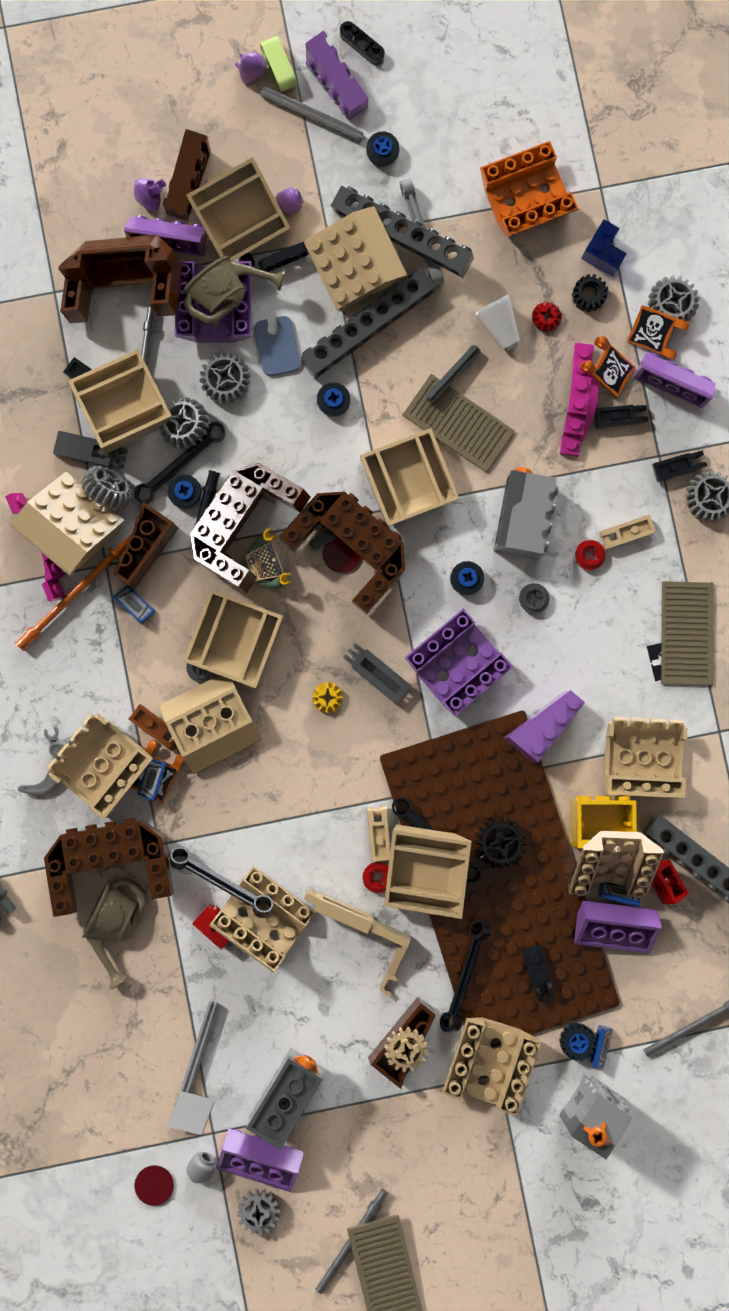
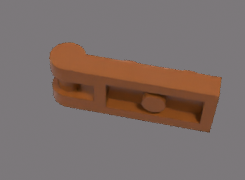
M139 704L128 720L163 746L173 751L176 747L173 737L171 736L169 740L164 738L167 732L170 733L166 723Z

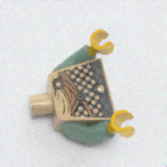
M273 528L266 529L263 535L255 540L248 549L245 556L248 565L243 567L250 570L257 577L255 583L262 587L274 589L283 585H291L293 581H287V577L291 573L283 572L273 542H269L277 538V535L271 537L270 531Z

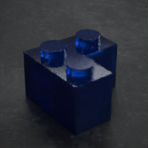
M603 219L581 259L614 277L627 253L612 245L620 228Z

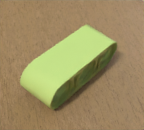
M278 36L261 42L260 47L279 92L282 93L297 87L298 83Z

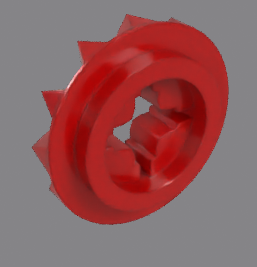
M544 301L541 304H537L532 312V322L541 331H553L561 323L562 313L559 310V306L554 305L553 302ZM550 310L549 313L552 318H548L546 323H544L545 316L542 314H546Z
M595 540L583 541L578 545L575 552L576 562L581 568L588 571L599 568L604 563L606 557L604 547ZM595 549L593 551V556L595 557V559L591 558L586 562L585 560L587 555L585 554V552L589 553L590 551Z
M374 862L365 868L362 878L365 887L369 891L374 893L386 891L389 866L382 862ZM373 870L378 874L384 873L381 877L383 884L378 880L371 882L375 877Z

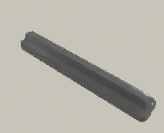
M472 345L426 395L428 402L435 403L481 353L478 346Z

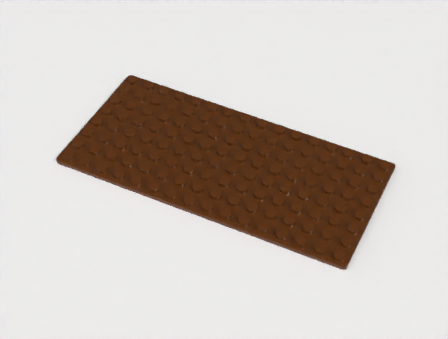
M521 710L380 756V761L393 801L398 797L408 799L411 803V809L433 830L454 833L472 841L469 864L478 866L482 872L480 882L474 885L466 884L462 919L429 914L454 993L472 939L469 933L470 923L474 919L487 920L491 924V935L488 939L482 941L460 1010L463 1023L465 1024L466 1018L483 1017L519 1028L532 1035L617 1007L620 1001L602 947L574 943L577 913L582 901L587 900L585 895L569 894L576 866L541 759L539 762L532 763L503 739L528 720L525 711ZM407 801L395 803L396 812L408 811ZM398 816L401 825L413 827L404 817ZM499 816L503 817V823H505L507 817L511 819L510 825L514 821L518 822L515 829L520 826L523 828L519 834L525 833L526 837L522 838L521 841L527 842V845H521V848L526 849V853L519 852L523 859L520 860L516 857L517 865L510 861L509 869L503 863L502 870L499 869L498 863L495 868H492V861L486 865L484 861L487 857L480 859L479 855L483 852H476L475 850L481 847V845L474 844V841L481 840V838L475 836L476 833L481 835L483 833L479 827L482 826L486 829L487 826L484 822L488 821L491 825V818L493 817L496 819V822H499ZM499 827L504 837L514 836V833L509 828ZM491 830L487 835L485 844L493 841L494 830ZM499 838V842L495 845H499L502 848L506 840ZM516 841L508 846V856L513 853ZM498 849L487 850L490 856L503 859ZM468 869V879L472 880L479 877L477 869ZM482 924L479 925L478 933L483 929ZM536 944L541 945L555 998L551 999L548 995L546 984L539 986L543 994V1002L538 1001L521 951L523 948ZM492 1039L490 1045L492 1047L498 1046L500 1039Z

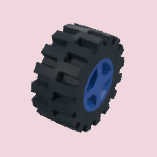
M571 1023L560 1034L559 1042L561 1049L570 1059L584 1061L585 1058H590V1054L593 1055V1050L596 1049V1038L593 1032L584 1024Z

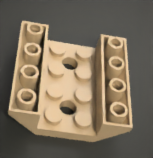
M221 675L159 705L164 721L183 759L193 774L262 740L236 689L234 681ZM224 708H230L232 711V715L228 719H224L221 716V711ZM190 725H194L197 728V733L193 737L188 736L186 732Z
M600 831L582 848L569 894H576L578 896L589 895L593 882H607L614 884L625 883L626 893L629 897H646L664 854L663 849L641 832Z
M253 866L239 886L256 896H269L273 900L271 914L266 918H259L253 913L250 905L231 896L209 926L271 972L275 973L285 958L286 953L315 914V911ZM259 904L257 906L262 911L270 908L268 904ZM238 910H245L247 917H241L238 914ZM271 932L278 935L279 939L277 941L270 938Z
M483 1017L466 1018L442 1094L460 1100L462 1095L495 1104L500 1112L517 1116L542 1042L516 1027ZM494 1038L500 1039V1044L497 1047L490 1045L491 1040ZM486 1075L488 1076V1081L483 1084L479 1083L478 1078Z

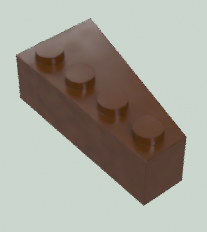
M185 129L174 173L169 183V191L163 200V207L167 215L188 221L192 205L186 195L200 187L211 154L207 135Z
M144 502L142 503L140 514L135 520L133 531L127 539L126 548L122 552L113 574L134 590L179 529L174 522Z
M417 997L368 1057L370 1065L400 1089L410 1069L406 1068V1071L403 1072L401 1067L395 1070L394 1064H389L388 1060L390 1058H386L385 1053L387 1050L384 1045L389 1044L387 1037L393 1038L392 1031L399 1033L400 1027L403 1031L410 1027L411 1032L417 1029L418 1035L423 1034L425 1038L436 1016L433 1009ZM404 1043V1045H405V1048H404L405 1051H404V1052H406V1055L408 1056V1052H407V1051H408V1047H407L406 1043Z

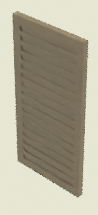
M430 374L405 412L402 413V416L423 430L432 428L437 440L484 472H488V469L515 430L451 387L435 403L428 402L426 395L440 381V379Z
M662 581L661 684L713 685V582Z
M399 1214L347 1228L367 1311H422Z

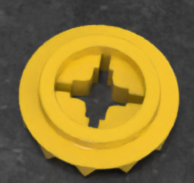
M326 682L315 688L312 699L319 711L331 713L341 706L343 694L336 684ZM327 689H329L331 696L336 697V699L329 701L328 706H326L325 699L319 698V696L326 695Z

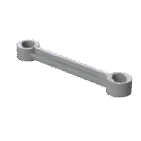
M412 179L400 181L401 194L406 201L411 219L419 221L423 225L422 227L426 228L416 199ZM423 235L417 236L418 241H419V242L422 241L423 238H424V236H423ZM424 258L429 278L436 287L443 285L444 278L440 266Z

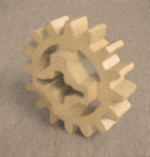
M400 1027L399 1033L392 1031L393 1038L387 1037L389 1044L384 1045L385 1050H387L385 1056L390 1058L388 1060L389 1064H394L395 1070L401 1067L403 1072L406 1071V1068H409L412 1072L415 1065L420 1068L419 1062H425L426 1059L423 1055L428 1054L425 1048L428 1044L426 1041H423V1034L418 1035L417 1029L411 1032L410 1027H407L406 1031H403ZM404 1043H406V1045H407V1047H408V1051H407V1052H408V1056L406 1055V1052H404V1051H405V1049H404V1048H405Z

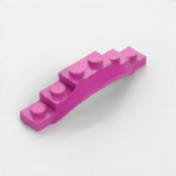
M575 343L570 394L559 452L562 455L579 456L580 445L591 426L595 414L599 383L591 375L580 369L583 361L585 363L587 360L592 361L594 345Z
M10 493L5 496L12 514H19L27 503L23 493ZM42 553L45 570V582L42 584L49 602L62 600L66 596L63 586L59 579L64 577L62 569Z

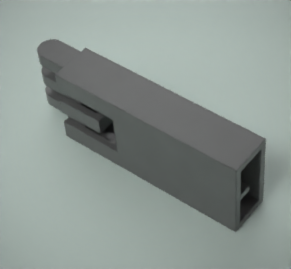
M59 430L53 450L55 456L110 469L111 466L123 469L124 464L117 463V461L125 462L126 457L120 456L119 453L127 454L128 452L126 449L118 448L104 455L96 439ZM93 449H98V453H97V454L100 455V456L103 455V456H105V458H104V459H101V458L93 457V456H92V453L94 452Z
M354 643L352 646L358 650L357 653L349 649L348 652L353 656L352 659L346 654L343 658L352 665L351 668L396 704L411 685L368 649L364 650ZM366 660H369L377 667L372 674L364 668L369 669L371 667Z

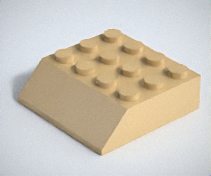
M253 157L186 195L220 258L228 255L230 261H234L290 229Z
M374 206L352 212L303 241L336 310L340 312L348 310L408 276Z
M138 349L68 380L71 390L104 455L157 431L172 418Z
M432 428L360 455L361 465L380 513L388 527L460 499Z
M66 471L30 499L10 526L70 576L120 533L124 519L111 508L101 507L93 499H89V495H86L84 493L85 490L81 488L82 484Z
M210 589L183 662L257 688L265 671L284 616Z
M396 825L392 833L384 906L462 919L472 841L454 833Z

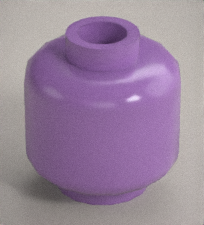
M288 187L276 195L277 203L286 216L301 210L304 201L298 189Z

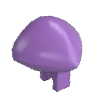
M257 52L240 53V63L236 62L235 64L239 69L240 77L244 84L251 83L260 78L267 67L266 60Z
M148 178L137 179L134 183V197L144 208L159 210L162 188L166 187L167 184L163 179L158 181Z

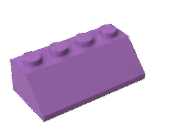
M138 215L136 217L131 216L124 227L126 237L157 234L174 252L204 256L207 233L202 225H185L180 221L171 223L160 218L151 220Z
M646 353L634 376L635 379L700 408H703L713 398L716 383L712 382L710 378L706 376L700 377L694 374V371L687 368L682 369L675 362L662 360L654 353Z
M582 901L577 913L574 943L650 953L662 929L658 910Z
M228 1129L216 1169L291 1192L299 1173L304 1152L299 1151L295 1147L286 1146L279 1150L257 1135L251 1136L238 1129Z

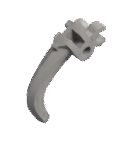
M54 726V735H49L47 729H44V736L50 744L49 753L53 756V759L60 760L61 758L57 755L67 742L71 745L73 742L69 737L64 741L59 740V729L57 726ZM48 771L42 782L34 785H19L18 791L32 795H45L54 791L60 783L50 778V772Z

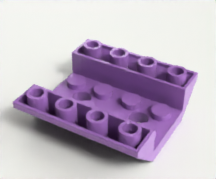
M180 261L182 263L177 315H175V337L196 343H234L250 338L252 275L245 274L238 277L245 287L242 302L219 320L220 325L218 327H211L210 324L202 322L187 312L184 304L186 296L182 293L185 286L205 267H196L194 261ZM235 261L252 267L251 261ZM192 301V306L196 310L208 316L214 315L196 301Z
M464 608L405 657L418 677L454 717L513 668L507 658L502 653H499L477 628L476 622ZM469 646L476 647V656L471 657L467 654ZM444 670L448 673L449 677L446 681L438 679L439 671Z

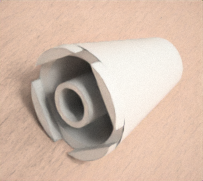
M509 294L474 312L502 349L507 348L509 351L518 346L517 342L520 341Z

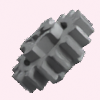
M257 1188L255 1194L248 1191V1198L242 1196V1203L238 1204L240 1211L237 1212V1217H242L239 1220V1224H245V1231L250 1228L252 1235L255 1231H258L259 1235H261L262 1230L269 1233V1226L275 1228V1221H279L280 1215L276 1214L280 1212V1207L276 1206L278 1199L272 1200L273 1193L266 1195V1189L259 1193ZM254 1200L252 1206H248V1208H246L247 1205ZM257 1205H258L259 1211L261 1212L260 1218H259L258 1212L256 1211ZM270 1217V1219L267 1222H263L266 1218Z

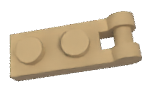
M650 515L602 530L599 532L600 538H603L604 549L608 550L655 534L656 531ZM614 533L617 540L611 541L610 534Z
M367 807L371 861L389 860L390 843L387 807ZM374 816H381L382 821L374 822Z

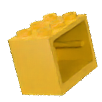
M576 796V799H571V846L583 848L600 831L637 832L636 801L630 800V796H615V799H611V796H595V799H591V796Z

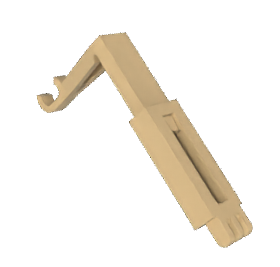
M308 889L304 899L315 905L314 911L366 934L372 932L398 944L381 983L382 993L386 996H391V990H387L385 986L390 979L394 982L398 981L395 973L408 948L411 936L374 920V916L325 894Z

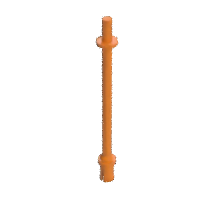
M126 537L114 550L109 547L108 551L110 554L35 627H28L26 629L27 632L15 644L24 651L35 639L38 640L40 632L113 560L120 559L119 555L125 550L128 538Z

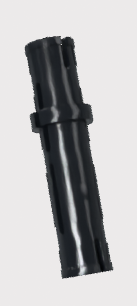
M208 471L206 485L202 489L204 492L196 523L199 522L205 509L210 506L215 494L218 492L216 488L221 475L219 472Z

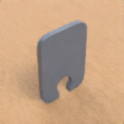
M287 316L276 317L280 331L275 335L268 332L267 319L260 320L255 324L263 372L268 376L293 372L300 366L292 322Z

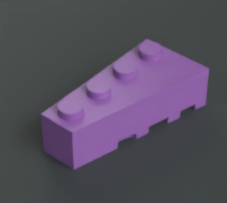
M323 30L305 43V63L307 68L311 72L314 71L317 75L319 84L322 87H326L329 97L333 101L336 100L339 104L341 113L344 116L347 115L351 120L368 108V97L355 77L350 78L351 74L345 62L340 63L334 45L329 46L326 41L328 36Z
M571 690L565 691L503 739L532 763L539 762L585 702Z

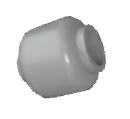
M200 1152L192 1157L186 1169L192 1182L206 1183L210 1179L216 1168L213 1156L207 1152Z

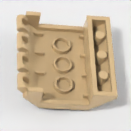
M90 713L82 723L86 728L82 729L79 727L70 738L73 744L71 745L67 742L57 754L61 759L54 758L46 769L50 772V778L57 783H62L90 806V810L105 820L154 758L112 722L98 713L96 716Z
M613 717L612 722L608 721L604 758V778L607 795L685 798L686 779L682 778L683 740H687L688 728L684 725V721L669 719V723L666 724V719H650L649 723H647V718H631L630 722H628L627 717Z

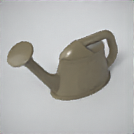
M228 255L223 256L205 267L185 286L182 291L186 296L184 301L185 308L191 316L208 324L216 323L242 302L245 287L238 278L240 275H252L269 280L280 291L285 281L286 270L277 274L269 273L230 261ZM192 301H196L214 315L208 316L196 310L192 306Z
M127 878L118 879L113 883L110 880L106 882L81 936L82 938L86 937L111 978L110 989L123 984L128 979V975L120 974L115 970L104 950V940L118 943L128 939L135 932L147 905V896L134 881ZM121 886L129 887L140 901L131 922L130 918L137 902L118 888Z

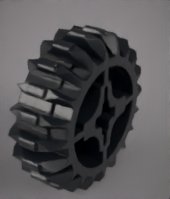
M499 816V822H496V819L493 817L491 818V825L488 821L484 822L487 826L486 829L482 826L479 827L483 833L482 835L476 833L475 836L481 838V840L474 841V844L481 845V847L475 850L476 852H483L479 855L480 859L487 857L484 861L486 865L492 861V868H495L498 863L499 869L502 870L503 863H505L509 869L510 861L517 865L515 858L523 859L519 855L520 851L526 853V849L521 848V845H527L526 841H521L522 838L526 837V834H519L523 830L521 826L515 829L518 822L514 821L510 825L511 819L508 817L505 823H503L502 816ZM499 827L509 828L514 833V836L504 837ZM491 830H494L493 841L485 844L487 835ZM499 838L506 840L502 848L499 845H495L499 842ZM516 841L513 853L508 856V846ZM498 849L503 859L490 856L487 850Z

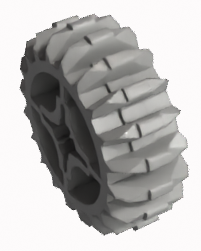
M672 275L670 279L664 277L662 281H657L656 286L652 287V293L648 296L651 299L648 301V305L652 306V309L689 322L691 316H695V310L699 308L697 302L700 300V297L695 296L698 290H692L694 284L688 285V279L683 282L681 276L676 280L674 275ZM665 290L666 299L661 303L660 293ZM684 300H687V309L682 312V303Z
M221 352L220 357L217 358V355L214 354L213 361L207 358L209 365H202L205 371H200L202 378L199 381L203 384L201 388L203 391H206L207 397L212 395L211 399L213 401L218 398L219 403L222 404L223 399H226L227 404H229L230 398H233L234 402H236L237 395L241 398L243 397L241 391H248L245 385H250V380L247 379L251 377L250 373L247 372L249 368L247 365H244L243 359L238 361V355L232 358L231 353L228 352L227 357H224V353ZM221 365H226L224 369H217ZM234 367L240 372L239 382L232 376ZM211 374L218 379L216 389L210 384ZM225 375H228L229 379H225V381H222L221 377H225ZM226 387H233L232 390L224 391Z
M179 397L178 402L172 400L171 406L166 405L172 418L160 427L162 430L160 433L165 441L173 447L177 446L181 449L184 446L190 448L191 444L196 446L197 440L202 441L201 436L207 435L205 429L210 428L207 424L210 419L204 406L198 403L196 399L191 400L188 397L185 400ZM192 411L196 414V420L192 419ZM173 425L176 426L177 435L173 433Z
M93 466L86 471L82 478L81 488L85 490L84 493L89 495V499H93L95 503L100 504L101 507L105 506L107 509L122 510V508L129 504L133 495V488L130 486V482L126 481V478L122 477L120 473H116L107 467Z
M713 470L709 474L704 471L701 475L697 474L695 480L692 479L689 482L691 486H688L686 490L690 493H687L685 498L690 500L686 502V505H692L689 511L695 510V517L701 514L702 521L708 517V521L712 522L714 518L716 521H719L721 517L725 518L728 516L729 482L726 481L728 475L721 478V472H717L715 475ZM706 482L715 483V484H717L719 487H718V488H714V487H712L710 484H707ZM699 487L701 488L700 491L702 493V499L700 501L698 500ZM717 492V494H715L712 499L709 498L707 501H705V499L708 498L711 493L713 494ZM722 492L724 493L725 497L723 505L721 504L722 501L720 498ZM708 504L716 510H708L703 505Z

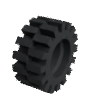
M587 274L586 277L582 276L576 282L572 297H574L573 302L577 303V308L581 306L582 311L587 309V312H590L592 309L596 311L597 308L604 304L608 296V286L605 287L606 282H602L600 276L597 279L595 274L590 277V274ZM586 287H593L597 292V297L591 300L587 299L583 295V290Z

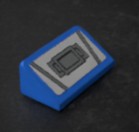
M128 585L113 596L140 624H143L155 612Z
M156 759L150 762L144 771L138 795L152 801L157 799L168 763Z
M607 882L600 884L598 893L600 897L637 907L640 906V898L627 896L626 887Z
M599 1025L595 1037L596 1049L593 1050L594 1053L593 1055L591 1054L590 1063L594 1068H600L605 1065L612 1034V1028Z

